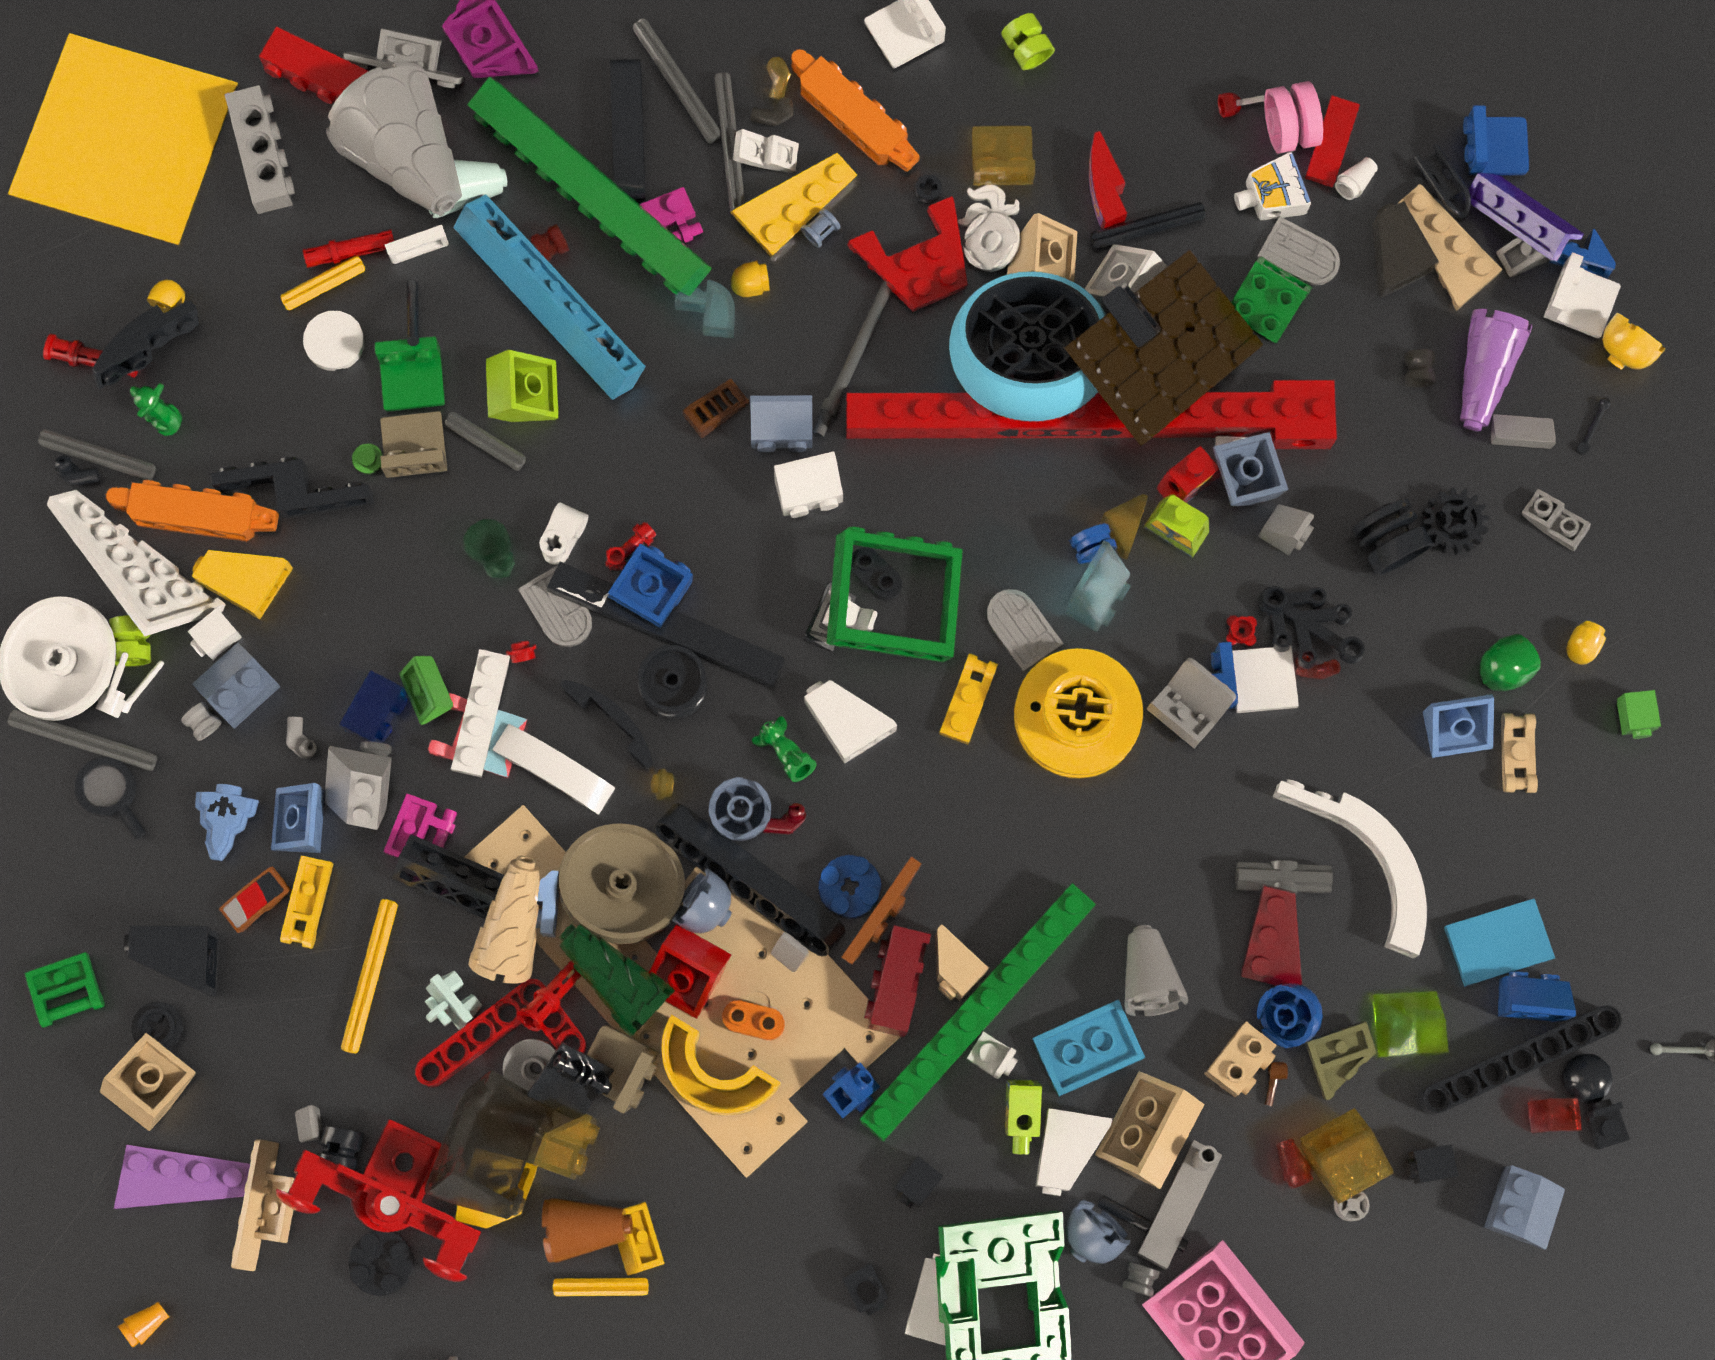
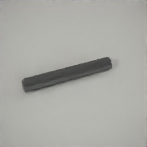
M43 429L38 438V443L43 447L144 480H152L156 472V467L152 463L47 429Z

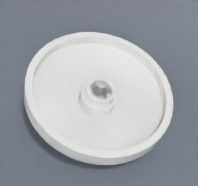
M71 597L43 599L25 609L7 630L0 647V683L11 703L28 715L49 721L74 717L92 706L106 689L115 667L116 644L109 623L97 609Z

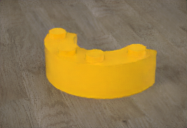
M671 1014L662 1038L663 1065L676 1091L692 1106L716 1115L742 1114L764 1104L781 1086V1082L754 1065L744 1075L733 1080H719L707 1075L699 1067L696 1060V1044L700 1036L699 1031Z

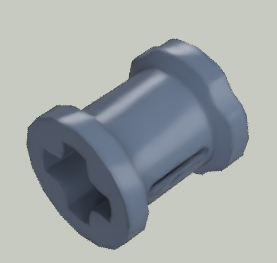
M825 208L819 211L820 215L808 226L803 225L801 227L804 236L817 248L822 245V240L833 230L838 231L841 228L837 219Z

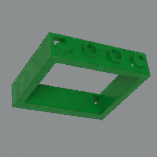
M848 527L847 530L845 529L838 534L835 544L826 644L945 662L953 658L963 549L954 548L952 543L938 541L934 544L924 543V539L920 537L894 538L895 534L890 532L865 533V529L860 527ZM853 545L946 560L939 642L846 628Z

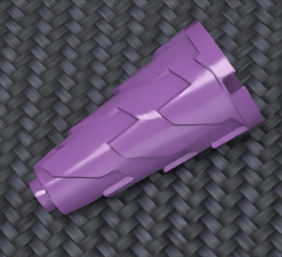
M1488 309L1473 310L1468 334L1467 356L1463 376V403L1460 420L1464 422V428L1481 431L1482 427L1488 426L1493 411L1501 399L1504 388L1511 379L1516 363L1531 333L1532 324H1529V321L1524 318L1495 310L1494 315L1486 317Z

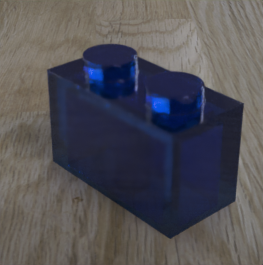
M370 670L340 722L341 727L364 741L380 742L381 740L384 742L392 730L390 723L395 714L400 715L407 704L408 698L405 697L407 692L402 686Z

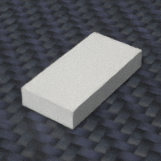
M439 225L385 244L391 263L397 264L448 246L449 243L443 226Z

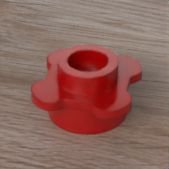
M1232 615L1227 619L1226 623L1229 626V634L1226 636L1227 642H1232V646L1237 643L1253 646L1256 643L1257 638L1254 633L1257 620L1254 617H1237ZM1243 628L1244 633H1240L1239 629Z
M529 640L510 644L511 650L506 651V656L510 655L511 663L536 658L534 652L536 644L529 645Z

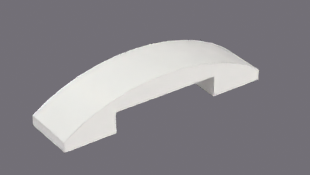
M508 724L492 749L495 753L533 773L598 815L615 790L612 785L582 765L511 724Z

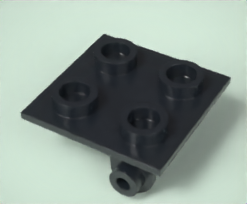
M561 1042L528 1091L527 1096L579 1123L597 1095H607L611 1091L612 1083L609 1082V1078L614 1070Z

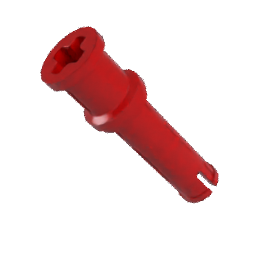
M50 333L45 341L43 358L48 361L52 358L65 361L72 367L79 366L80 364L94 367L103 351L85 347L84 343L80 340H74L73 342L63 340ZM133 371L128 376L135 378L138 371Z
M571 960L546 988L538 989L534 993V999L526 1008L523 1007L518 1011L517 1016L520 1022L528 1029L535 1032L540 1031L543 1027L542 1022L551 1013L557 1012L560 1007V1000L580 979L581 975L573 967L574 963ZM573 970L574 973L569 977V979L564 984H562V981Z

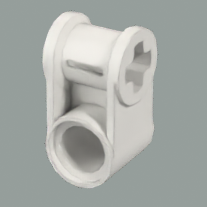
M561 502L557 504L539 542L546 562L558 565L560 561L564 563L569 558L575 543L588 522L587 514ZM557 544H560V549L554 548L553 551H550L549 546L555 547Z

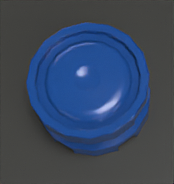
M1107 523L1090 527L1071 537L1072 539L1069 542L1072 549L1077 550L1075 556L1079 564L1100 559L1118 548L1115 539H1111L1109 535L1111 530Z

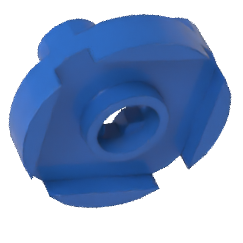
M853 855L841 856L832 860L822 870L819 881V895L823 905L830 912L842 918L855 919L869 913L877 903L881 892L880 876L876 868L864 857ZM846 879H851L852 882L858 883L859 887L855 888L854 895H849L848 891L842 892L841 886L845 885Z

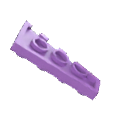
M126 1145L114 1209L242 1198L245 1194L244 1189L248 1179L250 1164Z

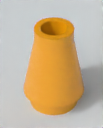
M156 1302L154 1305L124 1318V1322L118 1328L130 1345L135 1347L139 1343L142 1345L169 1316L160 1303Z

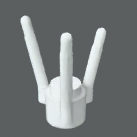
M124 652L111 684L110 682L108 683L106 689L98 698L95 709L119 718L121 711L128 714L134 701L164 665L163 661H159L125 701L124 697L126 694L116 690L128 658V653Z

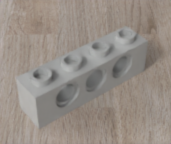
M260 85L226 93L225 98L249 193L257 214L292 206L290 195L295 194L291 177H285L283 167H287L288 162L284 149L278 150L276 140L281 139L277 122H271L269 113L274 112L270 95H264ZM254 118L261 119L257 125H248L250 120ZM261 145L268 146L267 150L262 153L255 152ZM266 173H275V176L272 179L262 180V177Z

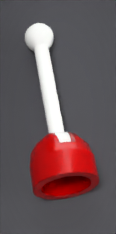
M1235 93L1219 94L1218 107L1220 114L1223 118L1234 116L1241 110L1242 105L1264 101V95L1240 99Z

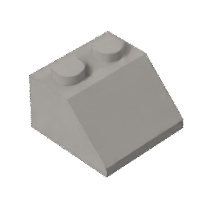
M330 746L328 749L324 802L346 824L377 830L387 811L391 758Z

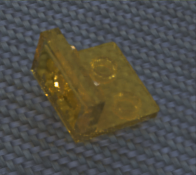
M976 126L972 128L973 185L1033 184L1035 160L1032 157V128L1030 126Z

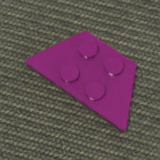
M460 0L456 5L455 12L450 14L442 25L444 33L473 78L533 74L538 72L536 63L495 0Z

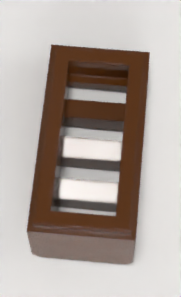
M729 379L682 411L685 419L702 439L747 406L750 401L734 381ZM728 390L738 400L735 404L726 396L725 392ZM720 397L728 408L723 410L716 402V399ZM711 404L718 414L713 416L706 406ZM702 411L708 421L704 423L697 415L698 412Z

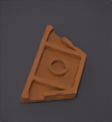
M910 857L843 954L842 958L853 964L872 941L877 944L888 929V924L885 923L890 915L895 918L903 908L906 900L903 896L922 863Z

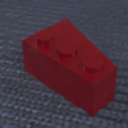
M894 925L887 940L881 939L877 958L882 959L880 971L874 970L870 987L876 989L874 1000L867 1001L864 1019L869 1020L867 1029L905 1037L909 1029L917 996L916 991L920 973H922L924 967L923 958L926 945L930 942L931 934Z

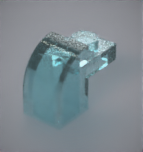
M707 280L706 291H701L697 287L690 296L679 292L677 295L675 294L676 310L704 313V336L734 338L736 322L735 304L730 292L723 285Z

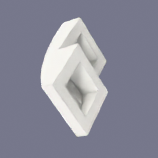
M741 129L736 132L733 160L759 168L793 173L796 171L799 143L776 135L767 138Z

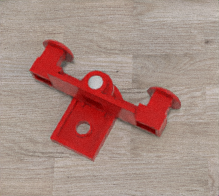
M391 1119L387 1121L362 1174L304 1150L293 1170L297 1174L288 1192L276 1189V1195L283 1204L295 1211L306 1214H315L321 1210L312 1204L321 1185L350 1198L357 1218L372 1230L395 1232L411 1226L443 1241L435 1260L423 1257V1263L426 1268L434 1275L452 1282H461L468 1278L460 1273V1270L468 1253L473 1252L481 1232L455 1220L454 1217L422 1203V1199L447 1146ZM400 1153H407L412 1158V1167L407 1172L398 1170L395 1165L396 1157Z

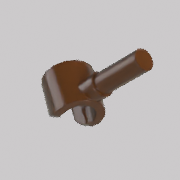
M1272 1062L1268 1066L1269 1087L1265 1105L1273 1106L1277 1080L1287 1079L1288 1067L1284 1062Z

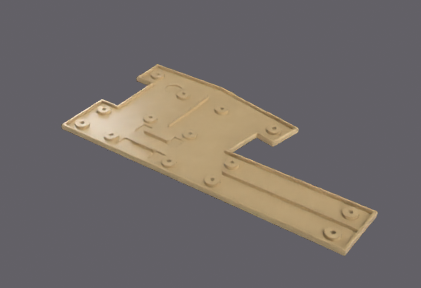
M522 805L464 857L505 875L512 860L517 859L521 855L529 856L536 860L535 864L539 866L541 880L552 870L560 871L566 851L530 811ZM524 834L529 835L528 839L523 838ZM491 863H496V867L492 868ZM695 867L685 880V890L699 873L705 876L706 873ZM731 892L729 910L732 914L723 927L717 925L709 932L702 934L694 933L732 954L722 977L707 1001L708 1006L703 1008L696 1019L664 1001V1004L632 1038L660 1052L655 1061L659 1066L654 1075L747 1178L808 1122L788 1100L844 1048L858 1064L861 1063L867 1069L901 1037L867 1029L869 1020L864 1019V1013L869 999L829 955L821 957L808 949L809 956L795 972L789 970L773 957L771 951L784 931ZM559 897L556 937H543L540 933V928H536L535 932L536 943L562 970L570 961V958L559 946L562 941L558 937L570 924H573L575 927L577 926L566 914ZM645 940L631 944L610 943L631 960L632 956L636 955L637 959L633 961L650 972L657 953ZM759 952H764V956L760 957L758 955ZM572 970L567 977L569 978L574 971ZM581 976L575 984L577 989L611 1027L628 1035L613 1019L611 1011L598 997L595 990ZM735 1000L773 1008L782 1014L785 1028L782 1035L772 1041L734 1033L728 1030L723 1023V1010L728 1003ZM807 1001L810 1003V1005L808 1007H805L804 1002ZM740 1010L732 1014V1019L736 1022H740L744 1018V1013ZM671 1014L699 1031L700 1036L696 1044V1060L699 1067L707 1075L719 1080H733L744 1075L754 1065L781 1082V1086L764 1104L742 1114L716 1115L692 1106L676 1091L663 1065L662 1038ZM771 1018L763 1021V1027L767 1030L775 1026V1021ZM644 1034H649V1038L644 1039ZM871 1035L872 1039L867 1040L866 1036ZM749 1052L754 1053V1056L752 1058L748 1056ZM778 1116L782 1117L781 1122L776 1120ZM745 1146H749L750 1150L748 1152L744 1151Z

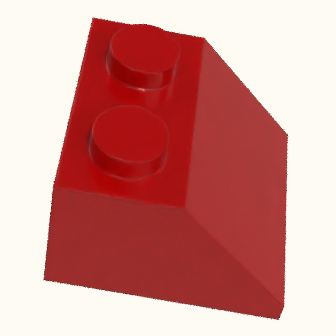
M676 924L662 943L649 973H655L675 990L665 1000L666 1002L697 1019L722 977L732 954Z

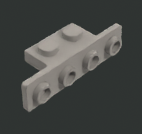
M382 28L380 31L376 57L355 52L343 53V59L349 60L351 63L364 69H368V66L372 65L380 66L382 70L393 68L394 62L415 63L424 69L428 78L436 79L437 85L455 88V84L464 83L465 76L437 70L441 40Z

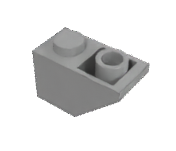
M1278 504L1258 537L1289 556L1294 548L1300 551L1313 531L1314 527L1309 524L1314 515Z

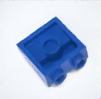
M640 543L607 593L608 598L661 628L674 606L677 607L692 584L693 574L690 573L691 570L685 564L679 561L673 563L664 558V554L656 547L649 546L647 548Z

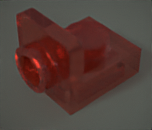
M1579 1098L1543 1099L1528 1103L1532 1133L1582 1130Z

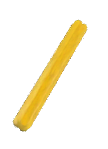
M382 899L379 904L341 1044V1050L348 1053L356 1054L359 1051L398 907L397 903L392 900Z

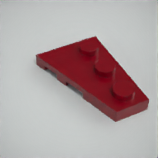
M1263 884L1240 974L1241 977L1273 985L1288 983L1302 985L1296 896L1294 891Z

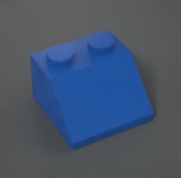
M1511 971L1509 976L1499 979L1498 1017L1559 1023L1576 1017L1570 982L1560 981V976L1542 974L1540 979L1528 978L1529 973Z

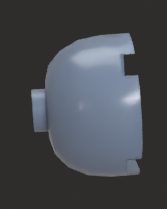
M735 777L724 781L715 788L710 799L708 812L712 825L720 835L730 840L745 841L755 838L765 830L771 816V802L768 793L759 783Z
M705 869L706 876L699 873L688 885L682 899L683 906L672 919L673 922L692 933L702 934L709 932L717 925L723 927L732 914L729 910L731 892L727 884L709 869Z
M1082 1200L1072 1210L1066 1222L1065 1233L1067 1241L1072 1246L1070 1249L1071 1254L1081 1262L1089 1260L1093 1263L1104 1264L1114 1260L1130 1244V1240H1124L1128 1236L1127 1232L1107 1212L1103 1210L1100 1215L1091 1210L1095 1206L1093 1203Z

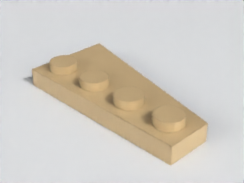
M1421 184L1398 202L1396 207L1414 238L1420 242L1424 249L1423 254L1428 262L1432 263L1439 275L1438 280L1443 288L1447 289L1456 311L1500 274L1502 268Z

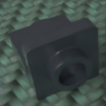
M1606 1099L1592 1104L1594 1110L1584 1113L1597 1150L1630 1140L1619 1110L1623 1108L1622 1102L1612 1104L1611 1099Z

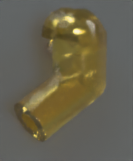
M773 57L767 64V70L773 82L769 97L783 100L790 71L782 58Z

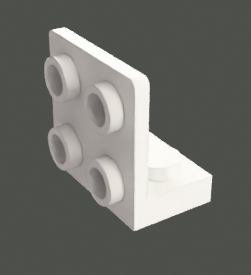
M898 0L865 18V25L892 68H897L943 43L945 39L946 27L929 0Z
M1572 252L1562 267L1543 317L1592 337L1600 338L1621 286L1616 282L1581 268L1583 256Z

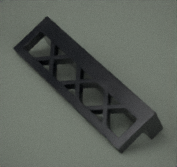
M410 834L399 855L392 879L486 919L491 901L495 900L504 874ZM403 867L415 871L417 876L402 871ZM434 881L444 884L446 888L443 889L436 886ZM462 894L470 895L476 901L468 900Z

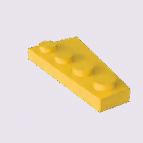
M836 153L739 206L730 213L771 257L803 225L807 224L848 185L857 174Z

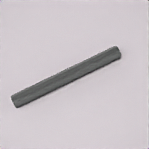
M645 18L636 21L633 24V31L706 141L711 144L720 139V129Z
M725 72L716 74L714 78L731 212L745 204L741 163L733 160L737 128L731 77L729 73Z
M16 709L12 710L8 717L7 723L11 727L110 757L145 770L153 771L157 763L158 757L153 753L53 721L39 719Z

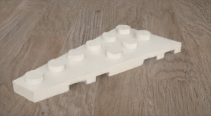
M73 490L49 497L47 503L49 509L144 636L205 618L216 608L221 613L223 612L226 605L219 598L213 600L203 592L204 587L196 581L191 583L180 575L177 566L143 540L138 543L128 535L129 530L122 524L116 526L104 517L105 511L79 491Z

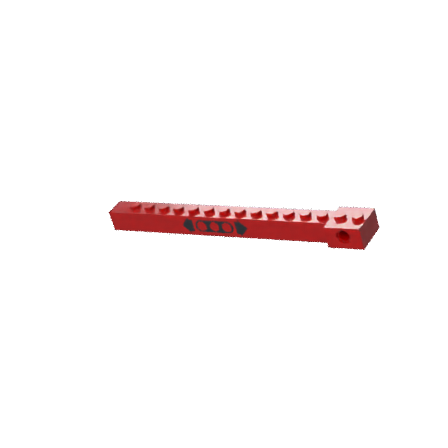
M1273 380L1268 392H1206L1152 438H1215L1216 436L1248 438L1270 432L1275 449H1331L1337 439L1335 381ZM1099 392L1089 402L1074 412L1045 421H1021L1003 417L980 405L968 393L846 394V439L1134 438Z

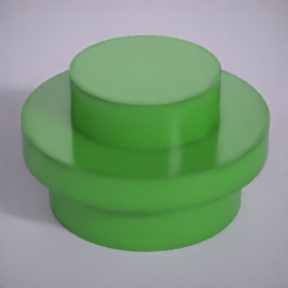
M368 443L362 444L353 452L352 462L359 472L372 474L380 469V456L383 455L377 446Z

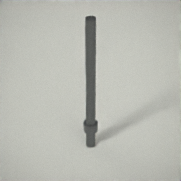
M883 281L829 398H825L820 408L822 413L812 432L818 437H824L832 418H836L841 408L839 403L892 292L886 285V281Z

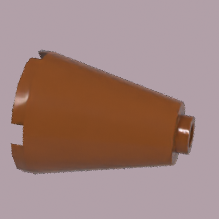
M559 1198L544 1200L542 1227H546L547 1238H543V1245L549 1263H558L627 1240V1234L633 1233L631 1214L626 1215L624 1208Z

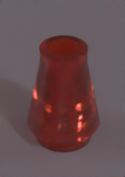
M1288 1139L1276 1145L1284 1183H1288L1290 1189L1301 1187L1314 1180L1311 1174L1314 1170L1296 1146L1294 1139Z

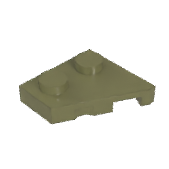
M1365 1021L1318 1036L1305 1043L1325 1100L1331 1099L1345 1081H1349L1358 1072V1068L1376 1053L1367 1022Z

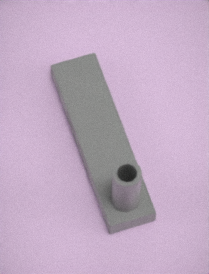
M1195 1140L1192 1141L1136 1255L1164 1270L1168 1268L1222 1157V1154L1218 1153L1214 1147L1205 1146Z

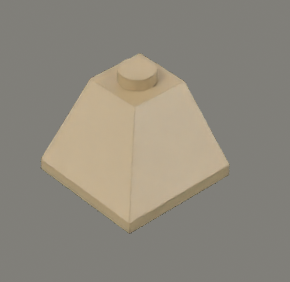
M1034 214L1020 233L1019 249L1012 262L1008 264L1007 275L1018 272H1043L1058 275L1074 282L1078 231L1042 214Z

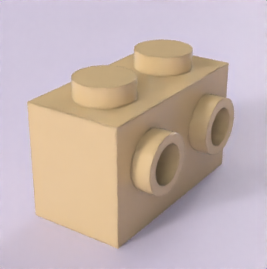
M1245 1022L1239 1027L1204 1074L1234 1098L1239 1096L1240 1093L1246 1095L1257 1081L1253 1076L1258 1069L1262 1068L1265 1070L1276 1055L1272 1051L1277 1045L1248 1022Z

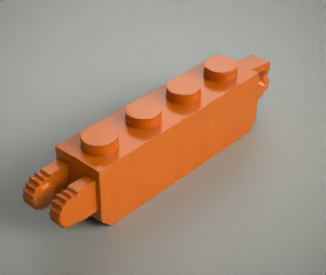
M801 49L793 51L791 67L800 78L801 96L877 165H887L891 161L908 172L919 161V154L907 141L908 133L906 127L898 119L892 120L885 114L884 107L877 100L873 99L871 101L865 96L862 87L856 81H849L842 75V70L835 62L831 60L828 62L822 56L816 60L809 53Z
M142 480V484L132 482L131 489L112 487L105 494L107 502L115 510L127 512L139 527L247 542L254 537V532H276L279 520V513L277 511L257 505L250 495L244 493H233V496L221 495V492L215 489L204 488L202 492L191 491V488L185 485L173 484L172 488L162 487L156 481Z

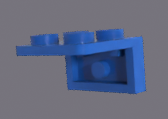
M1473 106L1469 115L1465 116L1463 123L1464 134H1467L1465 162L1468 163L1469 175H1477V173L1525 175L1529 170L1526 119L1523 117H1486V106Z

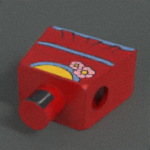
M1199 446L1169 469L1156 489L1163 498L1172 494L1187 503L1220 477V470L1207 452ZM1173 483L1177 486L1179 492L1173 488Z

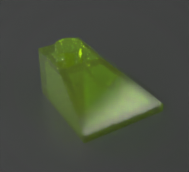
M1437 991L1373 995L1378 1058L1442 1055L1448 1052L1446 1019Z

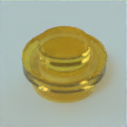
M659 769L658 775L653 774L651 792L656 793L657 800H663L664 797L672 796L673 773L666 772L665 769Z

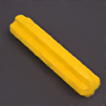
M354 256L281 294V301L287 310H292L365 271V266L359 256Z
M647 1278L554 1279L553 1294L555 1296L647 1295L649 1291Z

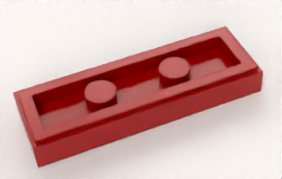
M1331 96L1323 120V141L1321 145L1315 146L1304 179L1333 188L1360 104Z

